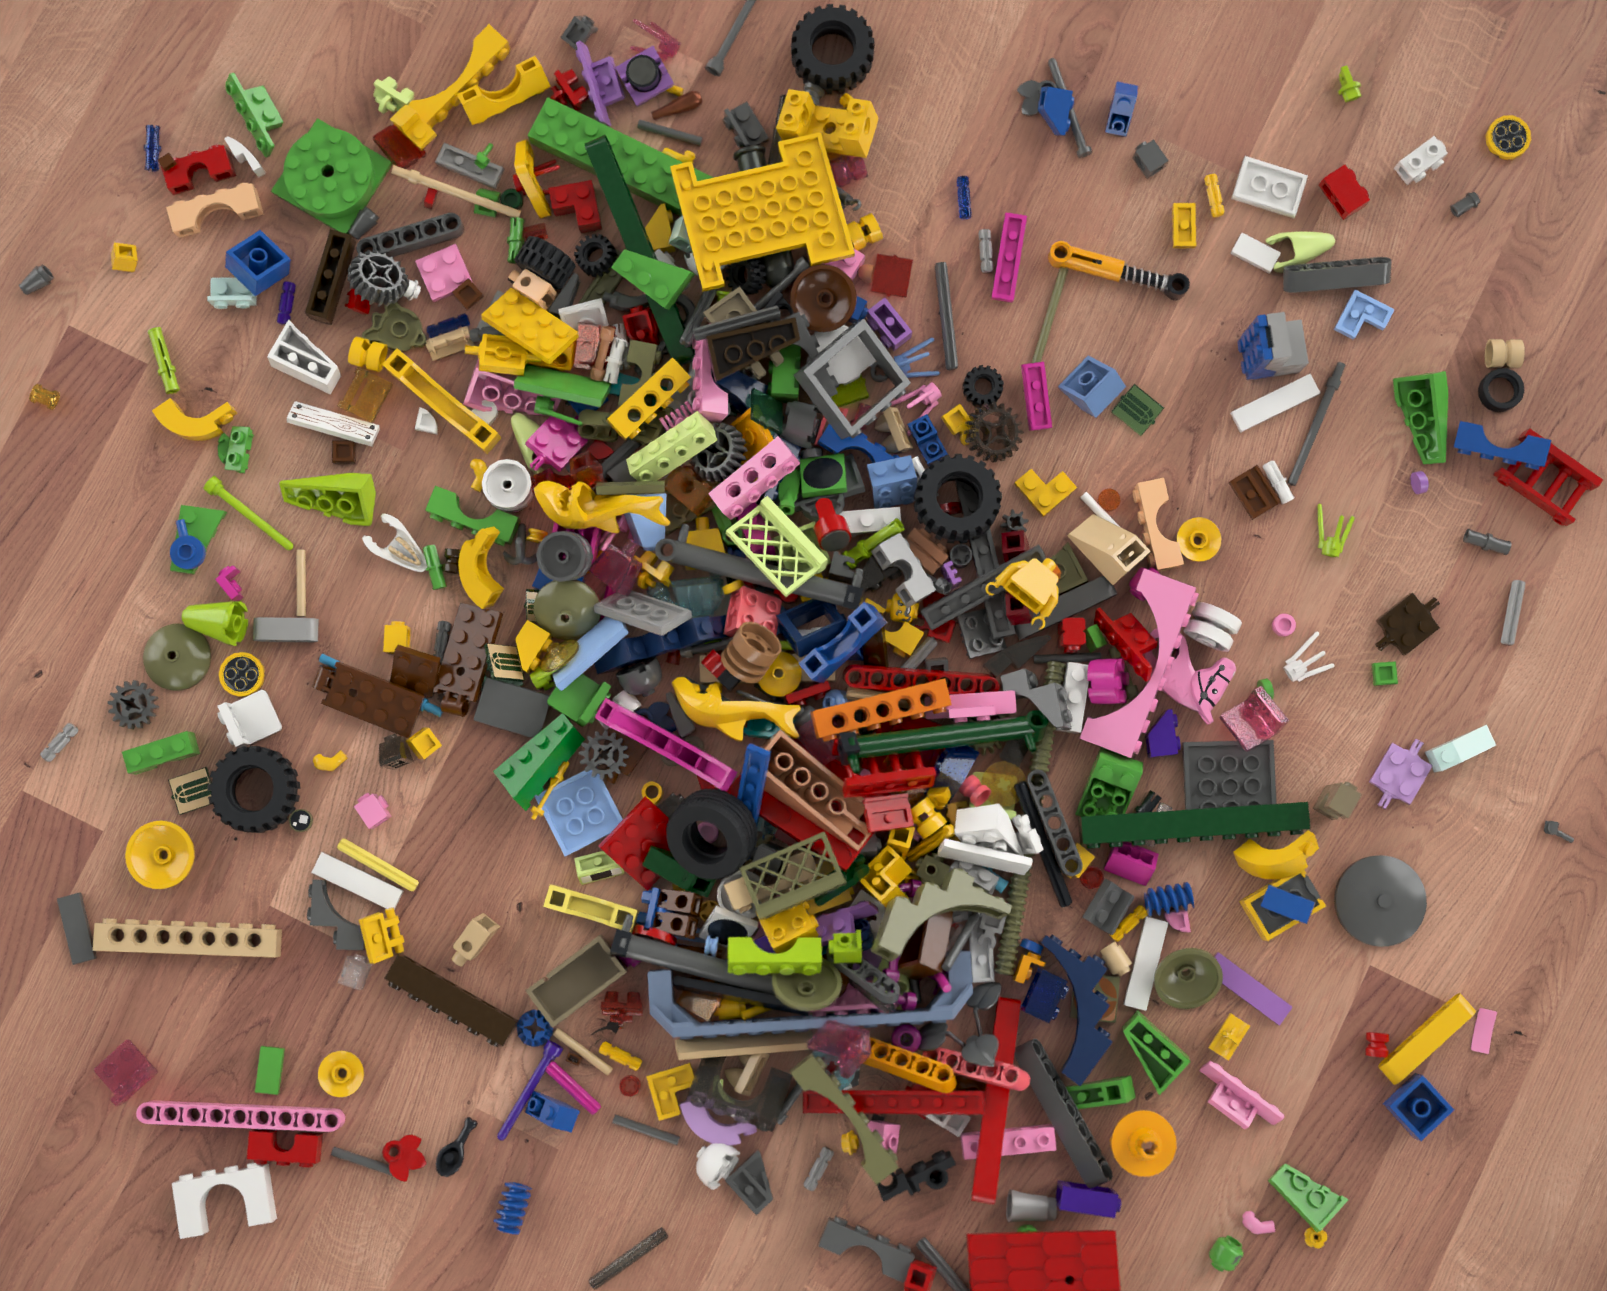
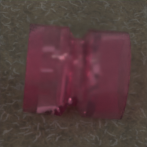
M846 155V158L840 156L829 160L834 180L839 188L850 184L852 179L858 181L868 177L863 157ZM849 164H851V166H852V169H853L852 172L849 171V168H848V165H849Z

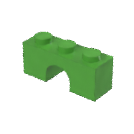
M189 731L122 752L128 774L134 775L155 769L158 765L166 762L180 761L200 754L195 734Z

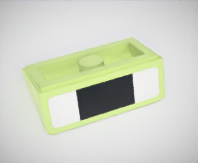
M604 851L574 858L577 876L581 885L624 874V869Z

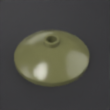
M553 580L539 590L534 601V616L538 625L550 633L552 637L566 641L578 640L599 622L601 615L594 613V605L600 601L593 589L579 580L562 582ZM566 614L569 618H563L562 615Z
M170 624L160 628L149 638L144 648L143 663L146 673L158 686L173 691L186 690L197 685L207 674L211 664V649L202 633L187 628L184 624ZM172 652H175L176 657L175 659L171 660L170 654Z
M1198 948L1180 949L1169 954L1160 962L1154 975V986L1158 996L1166 1004L1180 1009H1191L1206 1004L1216 996L1223 981V972L1218 960L1209 952Z
M823 958L821 973L814 975H805L803 973L782 975L780 973H773L772 988L777 998L785 1005L803 1011L819 1010L831 1005L838 998L842 987L839 971L832 963Z

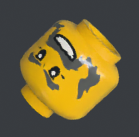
M897 593L893 595L892 599L887 600L886 612L890 613L892 621L911 623L913 619H917L919 602L906 608Z

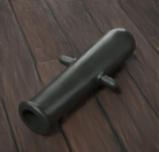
M753 145L736 151L733 159L738 163L739 172L767 166L764 157L766 148L761 145ZM791 250L758 257V259L763 261L761 265H765L763 272H766V276H763V279L766 280V285L771 289L795 269Z

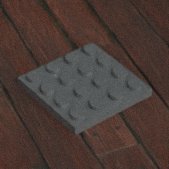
M1274 740L1182 743L1185 810L1277 804Z

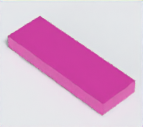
M1044 362L1022 364L1021 370L1029 431L1052 428Z

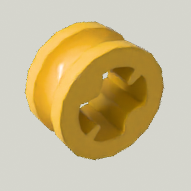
M529 528L528 532L530 535L527 536L526 540L541 543L545 536H548V532Z

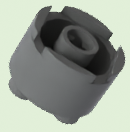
M799 401L788 402L785 413L788 415L787 424L783 423L780 436L801 448L812 449L811 443L815 444L821 420L816 419L817 413H821L820 410L813 404Z

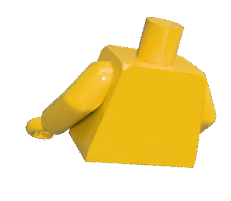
M1035 558L1030 562L1023 560L1011 563L995 578L996 582H989L986 585V593L991 596L994 595V593L989 592L988 588L990 585H994L996 588L1000 585L1003 586L1005 590L1036 615L1040 612L1039 616L1031 619V625L1034 624L1036 619H1041L1042 624L1038 628V630H1041L1045 627L1044 619L1050 616L1058 603L1059 588L1056 583L1059 578L1052 572L1056 568V564L1049 558H1046L1042 563Z

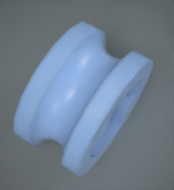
M710 935L707 936L704 954H711L713 957H716L719 937L712 939Z

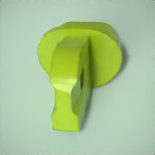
M1347 65L1341 67L1339 79L1342 88L1338 91V94L1343 96L1345 102L1360 98L1359 88L1361 84L1353 81Z

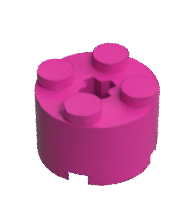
M1123 658L1096 659L1089 662L1087 681H1091V688H1088V693L1092 704L1126 703L1127 694L1125 686L1129 685V673L1124 672L1125 663Z

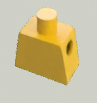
M708 517L696 518V531H688L686 543L725 553L719 528L710 529ZM685 566L686 570H695V568Z

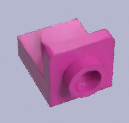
M227 566L218 573L219 576L215 580L231 600L240 601L244 598L240 593L242 588L234 579L230 581L240 571L235 566Z

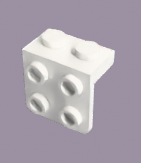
M264 690L253 693L232 704L224 702L218 705L220 711L217 713L218 718L223 725L226 724L229 731L226 733L231 745H235V747H247L282 729L270 698Z

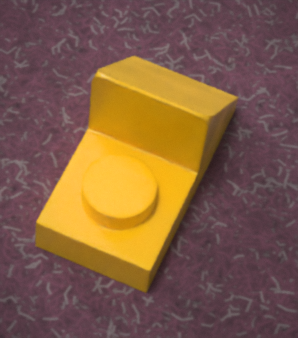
M406 104L390 119L421 151L437 136L420 118L418 112Z

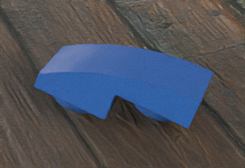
M927 414L907 424L928 467L935 460L940 461L943 456L948 455Z
M1268 885L1261 903V907L1305 924L1308 923L1315 902L1272 885Z

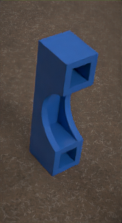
M1460 421L1454 448H1458L1457 453L1471 455L1472 451L1481 453V458L1493 460L1494 456L1503 458L1502 462L1516 465L1517 461L1525 462V467L1539 470L1540 466L1545 467L1551 440L1528 435L1522 443L1515 447L1501 448L1493 445L1486 438L1483 425Z
M830 424L817 442L819 446L833 455L848 449L859 450L866 454L872 463L900 457L895 454L891 456L885 452L887 449L879 443L875 442V444H872L862 432L853 439L850 436L841 440Z
M863 602L848 616V622L840 634L827 644L814 648L798 664L811 680L823 683L876 634L887 621L873 605Z

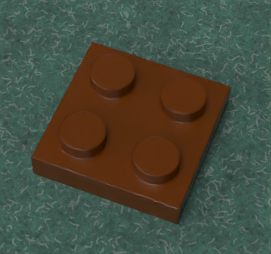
M397 645L394 652L390 682L432 698L435 694L433 689L438 677L441 658Z

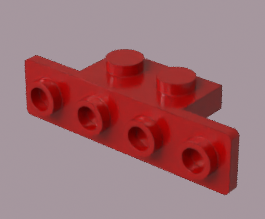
M1100 607L1097 608L1094 625H1098L1100 631L1107 637L1108 642L1117 648L1125 661L1131 664L1135 673L1145 681H1149L1152 666L1144 658L1143 654L1157 648V641L1132 613L1112 621Z

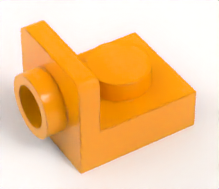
M1028 952L1027 956L1021 954L1012 980L1024 984L1025 980L1028 981L1033 969L1030 967L1031 962L1044 967L1045 962L1040 961L1041 956Z

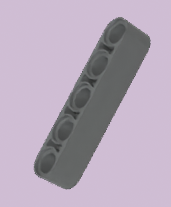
M447 213L363 238L357 243L356 250L360 254L367 247H373V254L377 249L379 254L386 252V256L392 257L394 255L395 257L458 238L464 232V225L457 214ZM451 222H458L456 228L448 229V225ZM436 228L437 231L434 235H427L429 229ZM408 235H416L413 241L406 242ZM394 241V245L391 248H385L386 242Z
M1372 257L1288 265L1284 267L1283 290L1296 293L1388 284L1391 282L1392 260L1388 257Z
M1101 576L1059 596L1058 603L1052 613L1044 619L1045 627L1038 630L1042 621L1041 619H1036L1033 625L1031 623L1014 625L1015 633L1020 641L1061 622L1064 618L1072 617L1106 601L1118 593L1114 585L1104 576ZM1033 612V617L1039 616L1040 612L1037 615Z
M1034 770L1026 778L1029 791L1062 873L1066 876H1075L1082 870L1081 858L1048 776L1042 770ZM1037 774L1042 777L1043 784L1036 787L1031 783L1033 775ZM1041 796L1050 797L1052 803L1049 808H1043L1040 805L1039 800ZM1050 817L1059 819L1060 826L1058 829H1051L1049 827L1048 820ZM1060 838H1065L1068 841L1069 846L1065 851H1061L1057 847V841ZM1072 859L1077 863L1075 872L1067 871L1065 867L1067 860Z

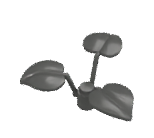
M989 982L974 987L973 994L966 1002L969 1007H974L973 1012L978 1036H970L966 1040V1044H964L953 1033L946 1031L948 1028L947 1023L930 1022L919 1030L921 1044L918 1049L922 1051L935 1050L945 1042L946 1036H949L963 1048L961 1054L965 1061L975 1065L994 1067L999 1042L994 1035L982 1034L978 1011L979 1009L987 1010L997 1002L1002 988L1000 982Z

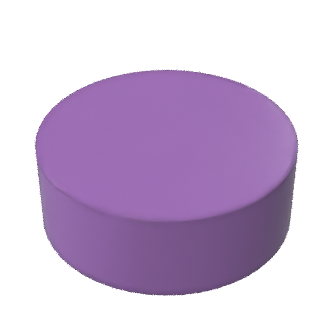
M1423 471L1412 473L1410 481L1413 491L1416 494L1426 493L1429 487L1426 474Z

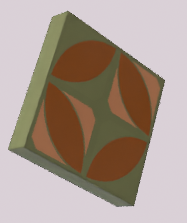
M1103 975L1092 990L1094 994L1098 990L1108 998L1106 1002L1110 1005L1099 1021L1116 1023L1120 977ZM1072 988L1069 1017L1077 1018V1005Z

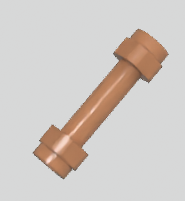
M602 326L599 336L601 342L595 366H592L590 378L596 381L603 380L605 374L603 367L609 343L614 338L615 329L609 326Z

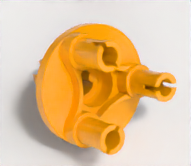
M1138 1110L1125 1115L1116 1124L1112 1137L1109 1139L1110 1147L1118 1164L1124 1170L1136 1176L1148 1177L1164 1171L1170 1165L1176 1153L1177 1142L1172 1126L1161 1115L1148 1110ZM1151 1141V1149L1146 1148V1150L1144 1151V1149L1142 1148V1143H1147Z

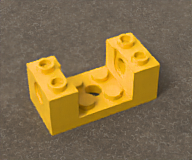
M788 89L776 130L782 141L821 132L826 152L867 158L879 118L872 102L868 100L850 98L847 109L843 110L815 106L809 92ZM829 127H836V130L831 134L825 133Z

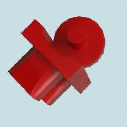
M573 69L567 70L562 74L560 70L554 72L555 80L561 90L557 86H553L551 90L554 94L551 96V99L567 106L568 103L565 100L567 97L575 111L579 112L582 110L581 104L589 99V95L583 86L572 91L570 86L579 81Z

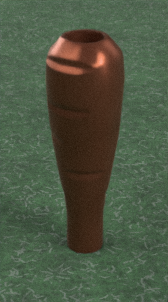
M690 91L672 100L660 109L651 112L653 119L656 120L661 117L696 109L703 101L698 91Z

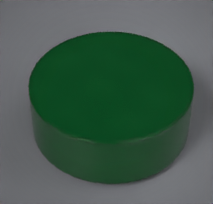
M507 189L501 194V204L517 210L522 207L523 199L519 191Z

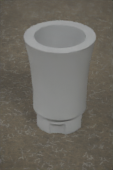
M1011 1189L1008 1191L1006 1202L1008 1222H1045L1046 1220L1054 1221L1056 1219V1198L1022 1193Z

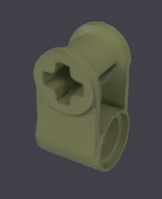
M591 409L581 411L579 421L583 424L581 426L578 425L579 435L585 439L615 442L619 434L606 421L613 412L607 413Z

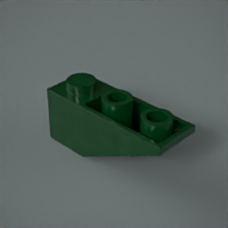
M652 845L642 863L644 867L680 888L707 898L716 882V879H705L689 873L675 860L671 851Z

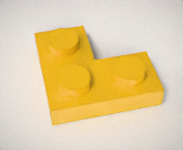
M1032 468L1014 483L1042 517L1077 489L1076 485L1063 471L1048 484H1045Z
M691 1062L646 1076L659 1121L680 1115L681 1110L675 1092L697 1085Z

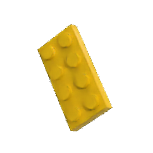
M513 288L505 292L481 314L484 322L549 365L579 338L578 331Z

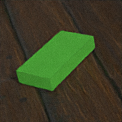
M260 1047L255 1086L256 1093L279 1094L285 1048Z

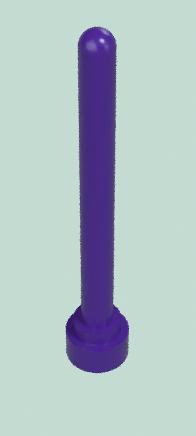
M548 1040L543 1047L544 1056L497 1134L499 1140L506 1139L542 1078L546 1067L562 1053L563 1048L557 1043Z

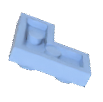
M1354 290L1334 330L1354 340L1365 321L1383 331L1395 309Z

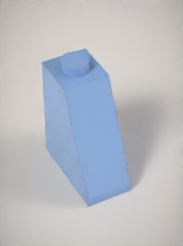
M666 493L624 494L642 497L661 496L663 502L659 510L666 517ZM630 512L624 514L635 544L642 546L643 550L655 551L656 544L660 540L665 539V526L657 524L639 514Z

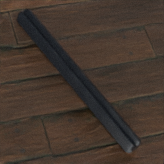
M1025 781L1018 782L1014 785V789L1024 815H1028L1031 829H1036L1040 836L1044 850L1039 852L1054 893L1060 907H1067L1072 903V899L1028 785Z

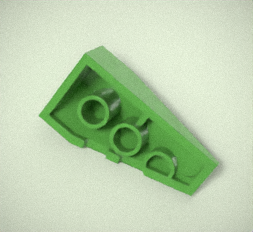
M1446 371L1393 378L1395 401L1398 408L1401 407L1406 418L1404 419L1406 426L1410 427L1414 437L1413 442L1422 463L1446 462L1448 418Z

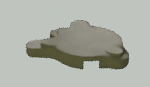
M397 302L395 304L391 303L388 306L384 305L385 312L383 314L373 313L372 327L362 333V338L368 339L370 343L374 341L387 345L388 349L395 351L398 348L401 352L413 348H422L426 345L427 340L418 316L411 310L401 307Z

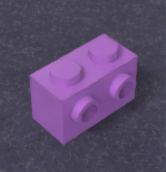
M883 298L867 311V324L873 331L877 330L881 335L880 340L886 348L891 347L895 351L911 339V329L886 298Z

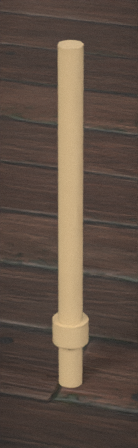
M395 165L393 166L391 174L408 179L409 183L415 185L419 183L510 217L519 218L520 210L420 175V172L411 169L409 171Z

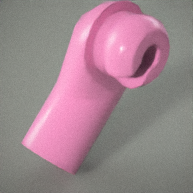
M1246 1211L1243 1213L1242 1217L1244 1220L1242 1222L1253 1234L1275 1232L1273 1220L1260 1222L1255 1218L1254 1212Z

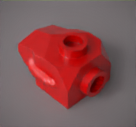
M643 305L630 308L631 312L622 316L628 337L631 340L659 345V327L651 308H643Z

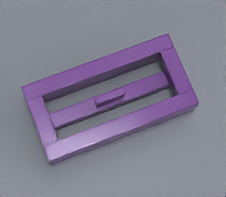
M949 561L943 564L941 573L947 581L952 583V589L960 585L962 580L960 577L955 578L958 572L956 568L951 570L953 563Z

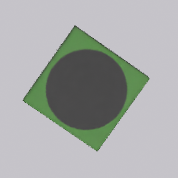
M844 453L800 459L803 498L847 492Z

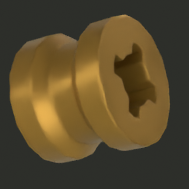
M714 900L703 902L700 918L706 922L716 906L720 907L719 903Z

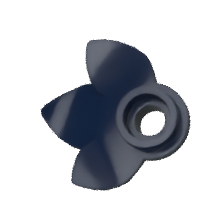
M655 702L648 709L641 708L635 712L641 716L647 715L649 721L671 733L677 730L674 720L666 715L670 708L667 703Z

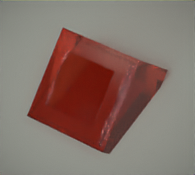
M545 223L524 227L526 239L528 236L539 237L543 240L549 238Z

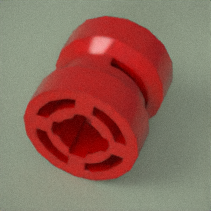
M1366 1032V1040L1370 1044L1365 1048V1055L1388 1058L1389 1050L1385 1043L1389 1042L1390 1034Z

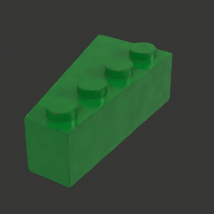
M562 713L493 772L511 797L527 811L531 806L529 802L535 795L539 796L544 790L543 785L550 777L554 778L559 772V766L563 761L567 762L585 741V738Z

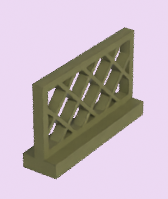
M825 832L739 868L760 920L767 919L847 884ZM823 839L825 844L822 856L810 851L813 842ZM808 845L807 850L804 849V848H801V847H803V846ZM796 849L806 852L801 865L789 861L792 851ZM827 851L831 859L825 857ZM787 854L786 859L780 857L782 855ZM808 854L821 858L816 871L804 867ZM775 858L784 861L779 874L768 870L771 860ZM824 860L833 863L836 870L835 873L828 876L819 873ZM766 863L764 868L759 866L761 864ZM787 863L799 867L795 880L783 876ZM754 867L763 870L758 883L749 879L747 870ZM802 869L814 873L811 883L807 885L797 882ZM766 872L778 876L773 889L761 885ZM817 875L823 877L821 879L816 880ZM781 878L793 882L790 892L786 894L776 891ZM752 884H754V885L757 886L756 889H755V892H754V889H753V887H752ZM796 884L802 886L800 888L795 889ZM760 887L772 892L769 900L762 904H759L757 899ZM775 893L781 895L773 899Z

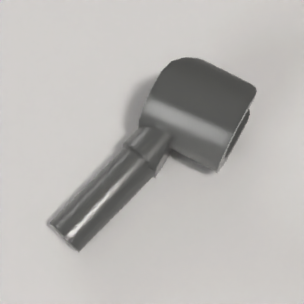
M1545 821L1544 832L1546 834L1556 835L1570 843L1574 841V838L1558 830V822Z

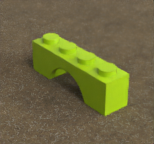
M728 937V973H734L735 975H744L746 973H757L758 975H768L769 973H780L782 975L803 973L805 975H814L821 973V938L798 937L794 946L788 951L771 954L759 949L752 937Z

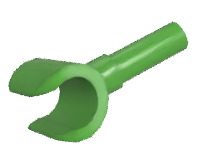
M491 143L487 145L483 152L477 153V159L474 161V164L482 170L490 162L487 155L493 148Z

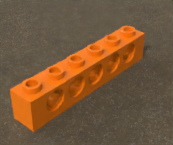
M941 679L814 710L810 714L816 738L823 737V742L837 739L836 734L855 731L857 734L859 733V728L867 727L869 731L881 728L880 723L889 721V725L903 722V717L911 716V720L925 717L924 712L931 710L933 715L946 712V707L952 704L946 680ZM922 694L930 697V704L928 706L921 704L920 697ZM901 699L908 702L909 708L906 712L901 711L898 707V702ZM878 705L886 707L887 714L885 717L877 715L876 708ZM856 710H861L865 714V719L862 723L854 719ZM835 715L840 716L843 720L841 728H836L832 724V718Z

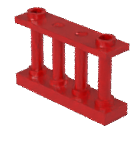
M1529 428L1522 432L1518 440L1523 442L1528 435L1543 437ZM1552 443L1550 444L1545 467L1540 466L1539 470L1534 469L1525 483L1514 476L1523 463L1517 461L1516 465L1510 464L1507 470L1501 467L1493 474L1497 477V481L1506 487L1509 486L1551 515L1553 521L1562 526H1568L1576 520L1569 513L1585 490L1592 491L1603 482L1602 478ZM1553 464L1559 468V474L1542 496L1532 487L1547 466ZM1572 477L1577 481L1578 486L1561 509L1552 503L1551 500L1566 478Z
M838 739L834 740L832 756L839 755L837 751ZM919 751L910 752L915 768L912 770L901 769L897 754L888 755L893 771L888 773L879 772L876 758L869 757L866 760L871 775L859 776L853 773L850 765H845L848 777L844 780L842 792L844 798L928 788L933 787L937 774L934 767L926 768L923 766Z

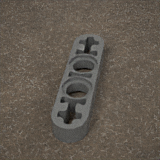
M829 946L827 947V961L832 963L837 970L886 1004L898 1001L900 987L897 982L863 958L862 963H855L860 966L858 970L848 968L853 963H834V956L829 954ZM868 976H875L878 980L874 983H869L865 979Z

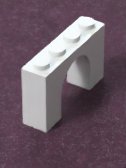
M252 1162L247 1164V1168L242 1169L235 1165L224 1168L225 1172L216 1173V1169L201 1172L202 1176L193 1177V1173L179 1176V1180L172 1183L180 1239L199 1236L209 1232L205 1202L209 1191L218 1184L234 1186L241 1192L245 1200L249 1226L271 1223L276 1220L269 1164L261 1165Z

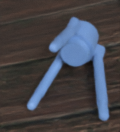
M933 337L894 357L895 362L907 378L938 376L940 374L939 371L907 373V371L911 370L909 363L929 356V352L909 359L907 357L934 341Z

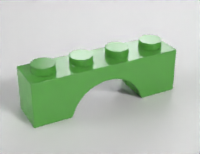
M438 486L434 487L425 509L428 514H431L429 518L441 523L444 519L451 522L450 526L462 531L465 527L472 530V535H476L483 528L494 526L500 531L494 543L504 546L505 543L512 544L521 522L519 517L498 509L484 519L469 518L461 511L459 496Z

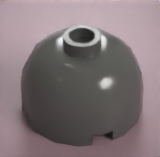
M657 657L635 663L630 668L628 666L623 668L616 676L620 685L627 693L632 695L642 694L643 697H647L655 692L654 688L660 684L662 670Z

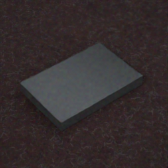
M486 677L474 721L533 738L542 730L549 707L547 699L550 695Z

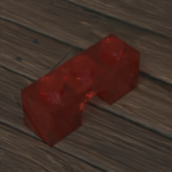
M588 450L569 459L570 474L558 475L549 468L531 476L532 494L535 496L534 488L543 481L561 484L569 488V490L578 481L592 488L597 483L604 482L603 467Z

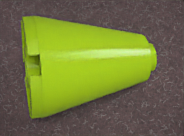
M241 601L189 605L182 612V621L187 628L225 644L236 646V642H242L247 632L248 619H245L244 612H248L245 603Z

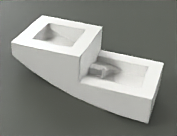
M229 136L224 138L240 164L247 160L258 178L266 174L247 148Z
M925 1114L927 1118L957 1137L961 1135L971 1119L968 1115Z

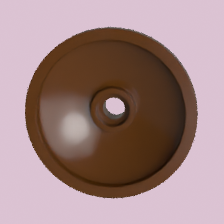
M822 264L806 269L797 277L791 289L790 302L793 313L805 314L810 324L807 327L808 329L816 332H831L841 328L850 320L856 308L857 293L853 281L843 270L832 265ZM826 294L830 296L828 303L823 301V297Z

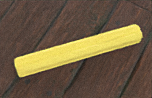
M347 839L340 840L337 846L338 850L409 891H415L417 888L418 880Z

